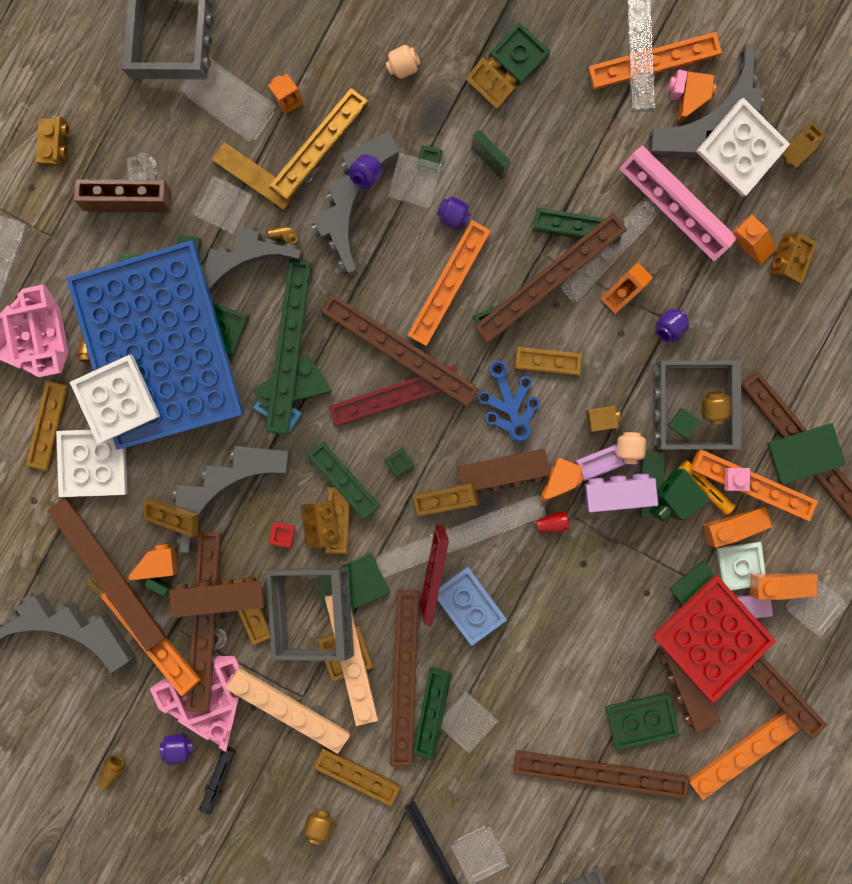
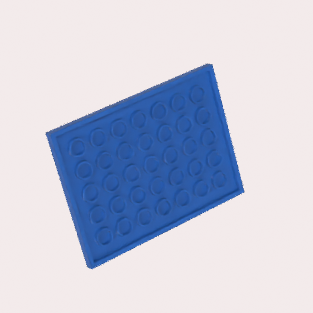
M190 240L66 278L93 371L123 357L133 355L160 415L159 418L114 437L116 450L244 415L195 241Z

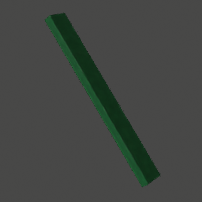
M289 259L266 433L289 435L311 262Z

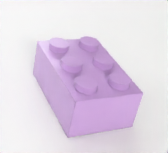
M646 473L633 474V479H626V476H613L611 481H603V478L588 479L589 483H584L586 509L588 512L658 506L656 480L649 477V474Z

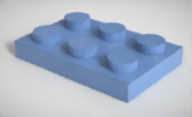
M468 566L440 586L437 600L471 646L507 621Z

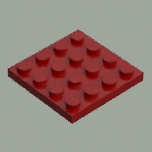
M718 575L710 578L652 635L653 639L713 704L776 642Z

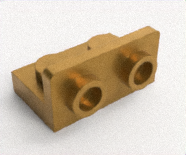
M482 57L465 79L495 108L499 109L513 91H517L519 88L515 84L517 80L508 72L504 74L499 69L501 65L493 57H490V59Z
M56 116L55 119L38 118L35 158L37 164L65 166V159L68 158L66 140L70 135V128L62 117Z
M800 232L784 233L772 261L769 274L781 275L795 284H802L817 242Z
M333 501L302 504L301 511L307 548H322L339 544Z

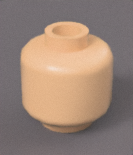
M403 45L390 51L388 55L389 61L386 62L389 73L391 75L395 74L399 79H404L416 73L418 65H420V60L414 47L410 48L408 45Z
M623 432V436L618 437L617 457L624 459L625 464H637L638 460L645 458L646 439L641 436V433Z

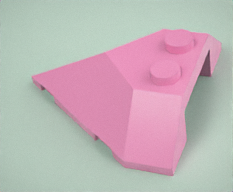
M45 285L22 289L17 294L18 298L10 306L7 305L0 313V360L31 372L37 377L62 373L69 351L61 309Z
M236 656L214 657L210 712H187V694L181 696L167 678L150 688L159 710L165 714L168 712L177 718L178 722L206 740L210 739L219 745L220 749L226 752L239 696L226 689V685L237 669L240 668Z

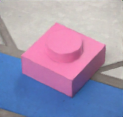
M678 70L675 76L670 78L668 84V91H671L669 99L678 101L684 93L687 71Z
M725 468V490L750 491V468Z

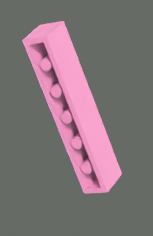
M643 145L619 168L713 261L719 258L736 240L737 237Z

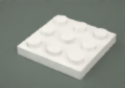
M742 98L696 152L743 197L752 190L790 143Z
M133 355L123 357L70 382L97 444L160 417Z
M91 430L56 431L59 497L127 494L126 448L116 450L113 438L97 444Z

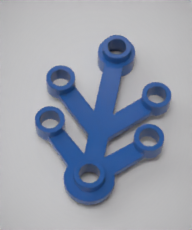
M494 361L489 367V373L497 379L504 402L492 397L487 391L479 393L478 401L481 404H489L508 413L511 422L499 418L495 412L487 413L485 421L489 425L495 424L509 431L513 441L524 442L531 435V428L528 425L531 417L540 406L538 398H529L526 401L527 409L520 420L518 409L527 390L532 386V379L524 376L519 380V388L513 399L505 378L507 366L503 361ZM495 366L501 367L502 372L500 374L494 372ZM523 379H527L530 384L528 387L522 386ZM482 394L488 395L489 399L487 402L481 401L480 397ZM532 399L537 402L535 408L529 406V401ZM490 414H493L496 417V420L493 423L488 421V416ZM518 427H521L524 431L521 436L516 434Z

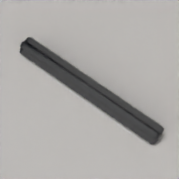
M414 801L407 803L404 809L444 884H459Z

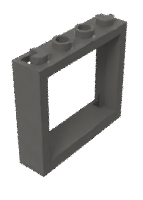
M127 0L122 70L130 79L207 80L208 68L211 67L209 50L212 49L213 45L211 28L214 27L212 8L215 7V1L199 0L194 63H140L145 0Z
M741 360L656 362V366L653 367V378L656 379V388L653 389V400L656 401V410L653 411V422L656 423V432L653 433V444L656 445V449H741ZM666 369H726V394L731 398L732 415L726 419V443H666Z
M348 567L276 568L266 571L267 581L265 583L268 589L267 607L269 609L268 628L271 636L272 660L346 661L354 656ZM331 575L336 649H288L283 576Z

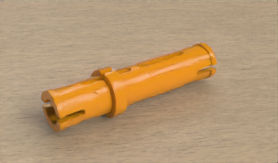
M688 460L684 461L678 469H685L707 497L725 515L729 514L735 508V504L723 495L705 476L691 471L690 467L692 464ZM692 474H694L704 484V486ZM709 489H710L721 501H719L711 492H709Z

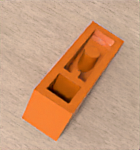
M766 506L702 524L708 545L715 548L737 542L772 527Z
M750 574V596L758 600L817 596V574Z

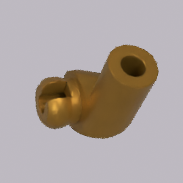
M287 226L267 230L268 239H281L286 243L294 245L299 242V235Z

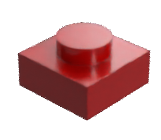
M274 521L269 544L291 548L296 526Z

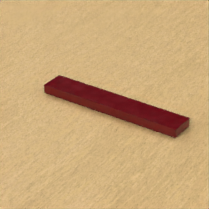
M454 365L447 367L456 373ZM418 376L330 405L329 409L335 427L442 391Z

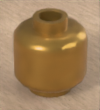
M722 390L708 391L701 399L702 417L710 421V424H723L724 420L732 415L730 396Z
M317 809L316 813L308 814L303 834L307 837L306 841L317 845H324V842L330 841L335 821L329 817L330 812Z

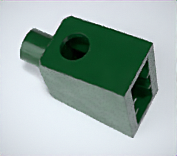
M674 469L657 491V499L661 506L654 514L662 522L669 516L673 519L684 520L711 500L685 469Z

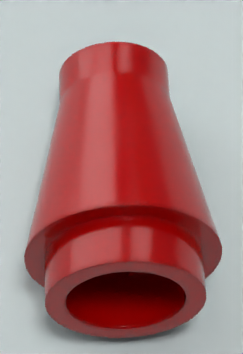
M560 511L536 520L538 532L565 533V530H570L567 512L561 513Z

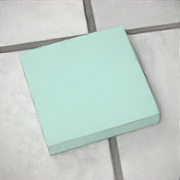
M761 542L716 548L720 579L731 591L750 588V574H766Z

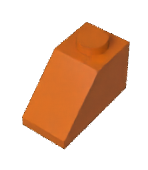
M687 72L684 93L679 101L677 123L685 121L702 108L711 97H714L716 92V84L713 83L714 75Z
M288 74L275 77L268 85L284 115L303 104L299 90Z
M752 214L744 219L732 232L737 237L734 242L760 266L776 250L769 230Z
M637 262L600 299L616 314L653 277Z
M558 457L553 462L539 502L545 503L579 487L584 477L581 474L583 467Z
M169 544L155 545V549L148 551L131 572L129 580L173 576L179 573L176 547H169Z

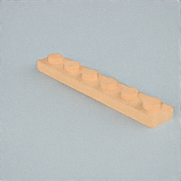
M331 594L325 596L335 637L333 598ZM351 609L354 656L346 661H341V666L356 726L378 721V716Z
M241 668L237 669L226 685L227 690L337 754L350 737V733Z

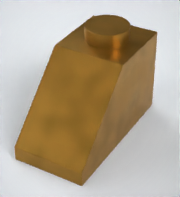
M809 121L789 142L790 145L782 153L784 160L797 168L818 148L826 135Z

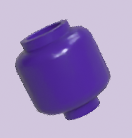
M368 154L359 156L349 168L351 181L363 189L372 187L382 174V167L378 159Z
M450 196L448 199L444 198L437 212L439 221L455 230L461 224L466 226L471 216L468 213V204L453 196Z
M667 310L656 322V333L665 342L678 341L689 328L687 315L681 310Z
M185 734L166 736L163 742L160 743L161 761L165 760L167 765L185 763L188 761V754L193 753L192 741H187Z

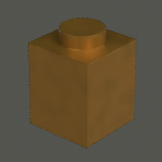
M615 406L585 410L588 432L618 428V423L621 422L619 410H616Z

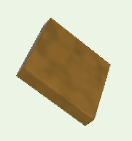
M358 625L356 629L366 670L373 668L374 665L361 627ZM334 634L318 639L320 649H336ZM325 661L332 682L344 678L341 661Z

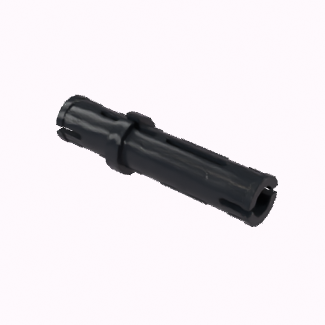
M227 746L226 752L222 750L211 780L204 789L206 793L199 806V811L204 814H212L217 798L222 794V785L236 754L234 748Z

